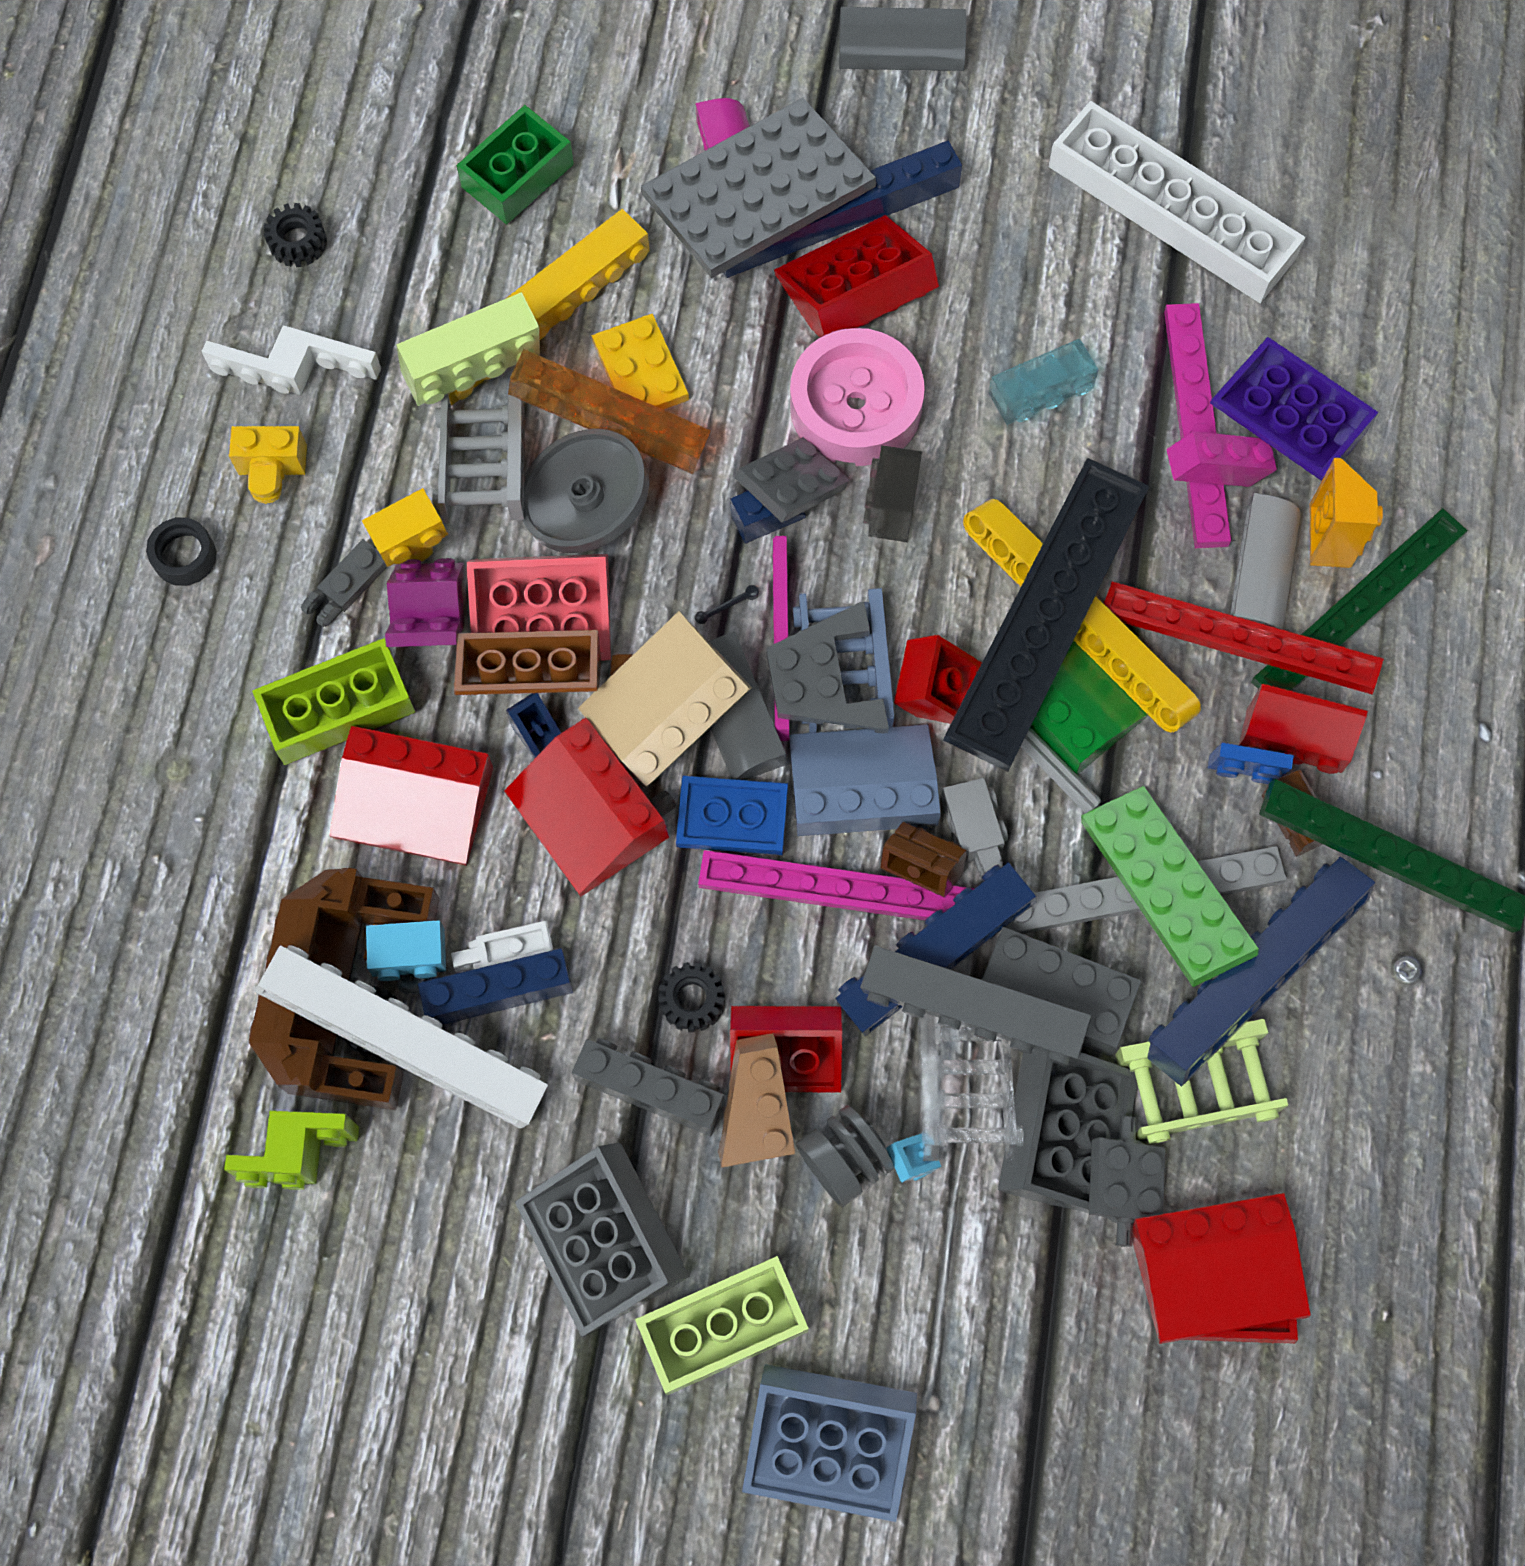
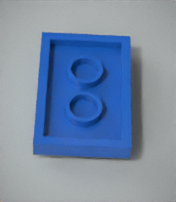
M682 776L676 847L783 855L788 783Z

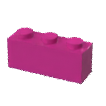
M1193 431L1166 449L1174 481L1250 487L1277 470L1272 447L1262 439L1255 437Z

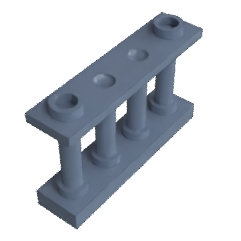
M882 588L868 589L867 602L864 603L870 629L869 636L835 641L837 653L865 651V655H872L873 666H867V670L840 671L843 685L868 683V687L874 686L875 698H870V700L883 699L888 726L893 727L894 709ZM806 593L799 594V606L793 607L794 627H800L802 631L809 627V623L823 621L851 606L807 609ZM802 722V724H808L809 733H816L817 724Z

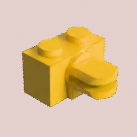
M299 426L231 427L229 458L238 475H248L247 487L254 500L264 504L273 503L280 498L282 480H284L285 475H305L307 443Z
M423 488L361 520L387 567L393 564H401L408 559L424 561L433 553V546L437 545L442 538L448 535L442 520Z

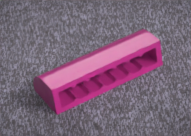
M717 98L695 103L696 123L704 150L715 146L750 126L745 108L737 100Z

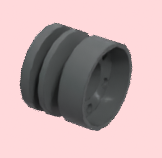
M848 1105L839 1110L840 1117L846 1127L833 1116L827 1119L833 1137L828 1139L815 1128L796 1142V1147L811 1172L831 1198L842 1208L863 1192L856 1177L858 1174L861 1173L867 1180L875 1184L879 1181V1177L872 1164L885 1175L894 1169L892 1160L886 1152V1146L878 1133L866 1119L862 1118Z

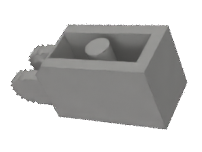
M984 778L943 788L940 800L953 842L967 850L965 862L975 861L977 871L980 873L979 877L983 880L982 876L995 865L999 864L1001 868L1003 867L1000 854L1005 844L1004 841H1008L1003 820H997L994 811L998 806L995 792L992 787L987 788Z

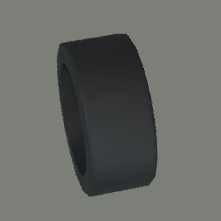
M175 517L162 522L152 531L147 540L146 548L149 562L155 572L164 581L175 586H188L200 582L210 574L216 563L217 551L211 536L199 522L190 518ZM182 536H193L200 542L201 551L198 557L189 565L169 567L164 563L162 553L172 540Z

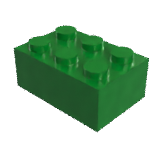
M524 105L456 166L461 187L507 225L574 165L571 141Z

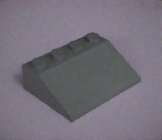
M1033 1049L1031 1054L1023 1052L998 1190L1028 1200L1089 1213L1092 1139L1099 1137L1113 1140L1121 1139V1117H1132L1137 1088L1135 1073L1130 1072V1069L1082 1052L1080 1053L1078 1063L1069 1060L1068 1066L1047 1060V1053Z
M620 1142L596 1147L515 1201L581 1337L587 1336L690 1277Z

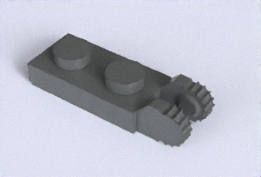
M362 539L317 586V589L313 590L301 604V610L310 615L328 599L331 602L321 610L316 620L322 627L329 625L342 611L345 612L387 568L379 551Z

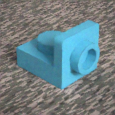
M926 1132L894 1142L886 1147L901 1183L911 1179L915 1181L922 1179L942 1167Z

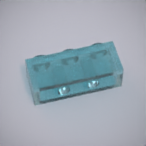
M1079 338L992 376L988 394L1006 425L1015 421L1023 422L1031 418L1037 411L1044 408L1053 409L1069 397L1087 394L1093 389L1099 370Z

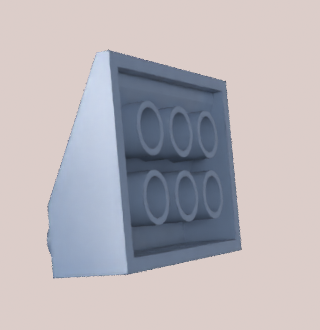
M928 724L889 727L888 733L884 734L875 733V730L859 729L789 735L797 836L897 829L902 822L914 827L938 826L941 813Z
M765 1364L760 1383L742 1492L896 1522L916 1417L917 1393Z

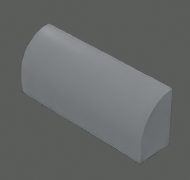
M1253 493L1246 508L1230 615L1284 630L1301 518L1300 509L1290 501L1275 496Z

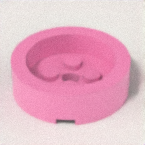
M850 328L838 330L819 338L801 354L791 376L790 413L797 434L800 438L804 437L813 444L827 460L834 463L838 460L855 463V466H866L880 463L893 457L908 445L919 426L925 391L921 368L913 354L901 342L879 331ZM850 397L852 399L859 398L865 400V405L860 409H853L848 406L847 402Z

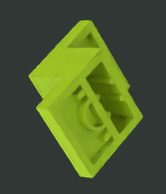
M269 1111L264 1156L226 1155L224 1170L236 1177L235 1181L244 1183L245 1187L267 1188L268 1182L282 1184L281 1188L304 1190L305 1184H316L321 1140H324V1145L345 1147L347 1141H358L359 1126L346 1114Z

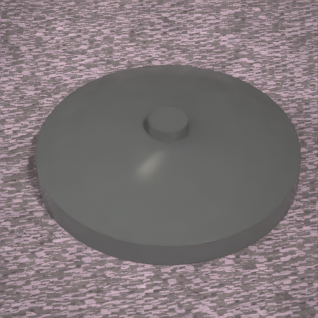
M586 429L568 434L546 447L534 459L526 471L524 520L522 521L534 538L549 549L563 553H582L600 548L623 534L633 524L643 509L649 490V472L646 462L635 445L617 432L606 429Z

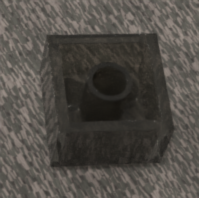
M881 445L880 457H873L863 523L869 524L868 537L908 543L922 451Z

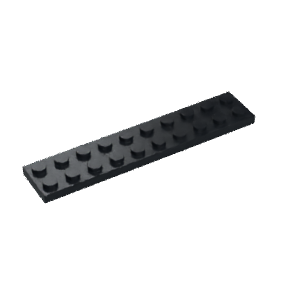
M1090 458L1086 459L955 714L943 741L1007 772L1009 771L1149 489L1148 485Z

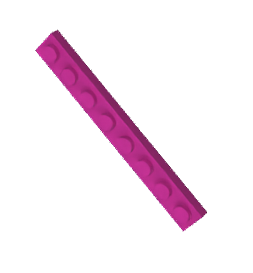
M1199 303L1166 305L1164 314L1180 438H1184L1193 431L1217 434L1213 405L1210 404L1212 396ZM1186 482L1195 549L1229 547L1231 536L1224 485Z
M707 850L703 852L698 887L702 889L925 921L936 911L942 909L943 912H946L955 905L953 899L966 889V887L953 886L944 898L903 878Z

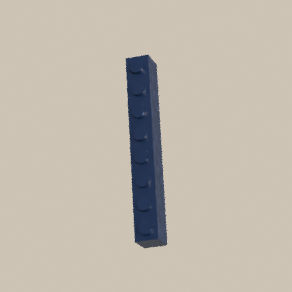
M949 140L872 169L870 172L876 177V187L723 273L726 278L732 277L870 223L884 215H891L955 190L960 186L962 164Z
M1341 856L1331 866L1327 863L1324 864L1314 876V882L1308 888L1302 886L1291 899L1292 904L1286 910L1278 909L1268 921V927L1262 933L1256 931L1251 935L1252 940L1259 948L1258 956L1219 974L1215 979L1211 978L1203 982L1197 991L1198 996L1191 1003L1184 1001L1176 1009L1172 1016L1173 1020L1166 1027L1161 1024L1153 1031L1148 1039L1150 1047L1147 1059L1182 1087L1369 901L1376 883Z

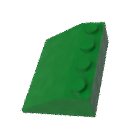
M1073 640L1031 728L1078 775L1149 715Z

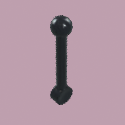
M749 585L744 593L706 612H697L694 619L698 624H705L708 618L746 599L755 600L758 597L759 590L755 585Z

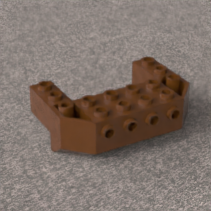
M355 868L324 870L281 899L279 912L275 920L271 947L267 954L265 971L279 946L287 949L291 945L306 952L309 955L307 960L319 966L322 963H326L339 969L342 972L341 977L350 981L362 923L383 925L436 921L440 898L434 887L362 877ZM258 994L256 1012L250 1028L249 1044L275 1083L287 1094L389 1110L397 1109L404 1075L397 1066L334 1057L338 1038L337 1034Z

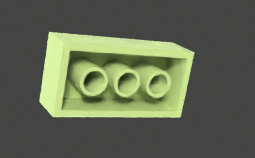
M522 292L396 344L401 373L418 406L424 403H437L444 398L445 394L455 390L465 391L471 388L478 380L486 377L495 378L503 374L509 367L516 364L522 366L532 362L537 355H540L539 325Z
M778 1256L635 1319L667 1396L801 1336L809 1330Z

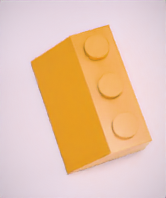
M1342 458L1333 459L1309 504L1311 566L1351 568L1357 557L1362 556L1367 541L1370 542L1372 540L1375 528L1380 527L1382 523L1383 508L1381 505H1378L1377 491Z

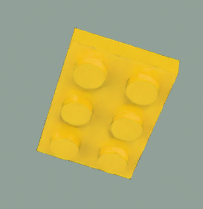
M653 313L591 335L594 347L627 422L689 401L688 391Z

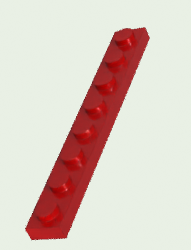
M1113 581L1103 603L1122 623L1373 695L1384 661V658Z

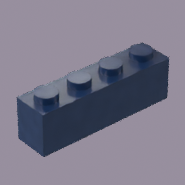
M562 948L418 983L424 1015L434 1018L442 1025L574 993Z

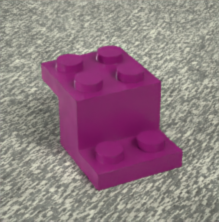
M441 558L435 560L434 563L421 564V561L418 559H408L401 564H396L386 583L390 625L385 633L386 647L457 645V634L462 632L465 625L462 598V582L465 577L464 562L455 563V559Z

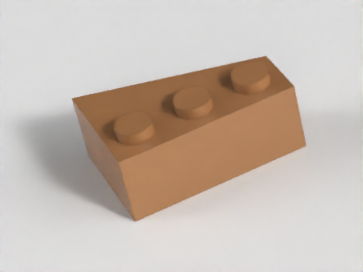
M773 1033L736 1040L729 1082L730 1088L718 1149L721 1168L795 1154L778 1048Z

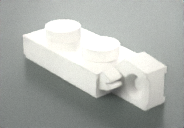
M547 921L476 936V940L468 942L469 949L451 953L455 971L459 972L552 951L553 946Z

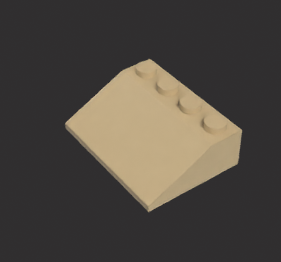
M678 611L578 709L618 758L648 787L752 687L689 620Z

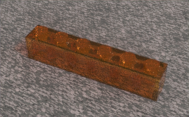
M523 349L510 376L508 395L584 428L606 429L617 432L629 439L638 451L691 474H694L711 432L707 428Z

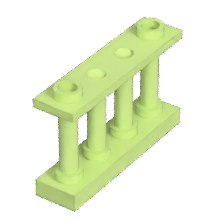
M1265 1019L1246 1022L1207 1061L1220 1111L1199 1115L1190 1080L1182 1087L1175 1082L1184 1119L1163 1123L1149 1071V1068L1152 1067L1151 1061L1147 1059L1150 1043L1144 1042L1120 1047L1115 1054L1117 1064L1124 1068L1129 1067L1130 1072L1135 1073L1148 1126L1141 1127L1136 1132L1137 1141L1148 1139L1149 1144H1156L1170 1140V1134L1252 1117H1256L1257 1122L1279 1118L1278 1112L1288 1106L1287 1098L1271 1101L1256 1048L1259 1046L1258 1041L1268 1034ZM1235 1045L1237 1050H1242L1256 1102L1254 1105L1239 1108L1234 1106L1221 1054L1224 1052L1223 1048Z

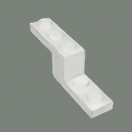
M284 325L269 358L206 341L202 349V354L213 372L223 376L231 374L253 385L258 383L265 384L284 394L289 392L298 395L302 394L315 362L327 369L338 368L348 371V373L357 378L369 377L377 380L381 371L376 352Z

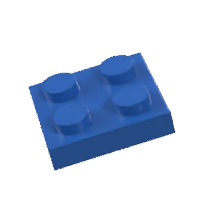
M1221 743L1209 755L1207 768L1217 770L1216 774L1222 777L1237 778L1238 774L1252 776L1251 780L1253 782L1269 784V782L1275 779H1280L1292 769L1294 755Z

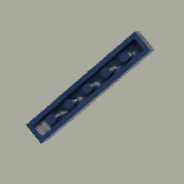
M1009 862L1002 868L997 864L982 876L984 882L974 890L967 887L953 899L955 905L946 912L940 909L928 917L924 922L927 927L915 935L913 932H910L896 943L898 949L895 952L951 970L1000 932L1002 927L1009 925L1037 903L1036 895ZM864 976L859 980L853 977L838 989L841 994L835 999L866 1037L902 1009L903 1006L889 1002L888 1007H884L867 1001L868 994L863 993L860 988Z

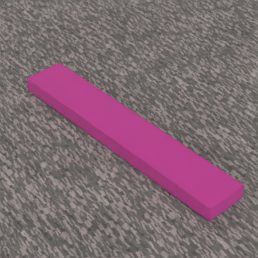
M775 536L773 538L774 644L788 638L787 536ZM774 699L775 729L780 741H789V720L778 718Z

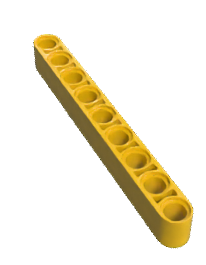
M989 499L964 516V528L968 535L1021 587L1043 543L1003 503L996 499ZM1095 596L1074 641L1159 727L1170 733L1176 732L1200 713L1201 704L1199 699Z

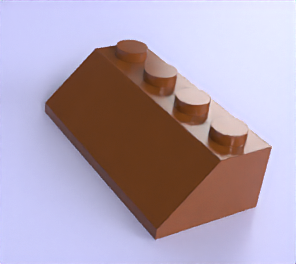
M598 630L458 633L454 694L481 695L598 691L601 671Z

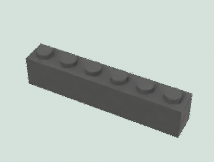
M875 945L860 987L863 993L868 994L867 1001L884 1007H888L889 1002L903 1006L902 1012L923 1019L926 1013L938 1017V1024L954 1030H959L960 1026L963 1025L975 1029L973 1035L978 1038L995 1042L996 1037L1011 1041L1010 1048L1027 1054H1031L1032 1050L1036 1049L1047 1053V1060L1064 1066H1068L1069 1060L1078 1063L1091 1021V1015Z

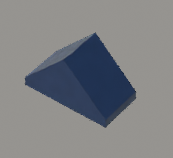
M531 693L506 710L511 727L534 759L556 736L561 734L538 693Z

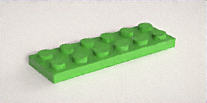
M1144 786L1081 815V823L1192 987L1258 956L1259 948Z

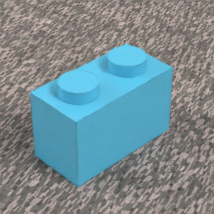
M440 920L366 926L367 969L373 977H378V980L395 981L399 980L400 975L414 974L416 978H433L437 976V972L446 971L445 929Z

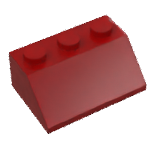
M1261 684L1247 708L1239 746L1294 755V765L1304 763L1316 766L1319 771L1324 773H1342L1352 760L1368 711Z
M731 1006L730 1070H732L736 1040L773 1033L778 1048L785 1092L841 1093V1006Z

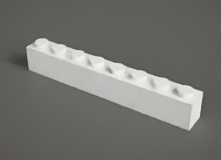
M289 945L286 949L279 946L254 992L520 1129L529 1125L548 1084L539 1080L540 1074L527 1067H521L519 1070L507 1063L508 1058L497 1051L489 1049L487 1053L474 1046L475 1041L462 1033L456 1032L455 1035H452L442 1030V1024L434 1018L422 1015L419 1018L409 1013V1007L397 999L389 998L388 1001L375 995L376 990L372 986L362 981L356 980L355 983H352L342 978V972L332 965L322 963L319 966L307 960L309 955L297 947Z

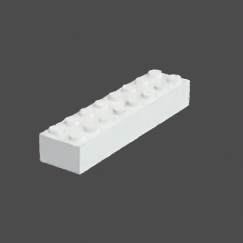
M1092 101L1084 107L1053 143L1049 168L1260 304L1297 259L1305 240L1303 235Z

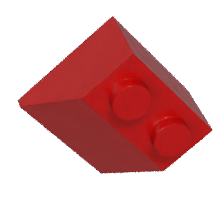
M940 635L907 640L894 704L915 717L951 724L982 662Z

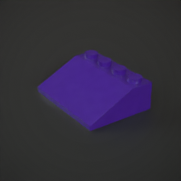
M1269 337L1260 344L1210 401V404L1321 481L1333 459L1342 458L1344 460L1365 436L1378 414V411Z

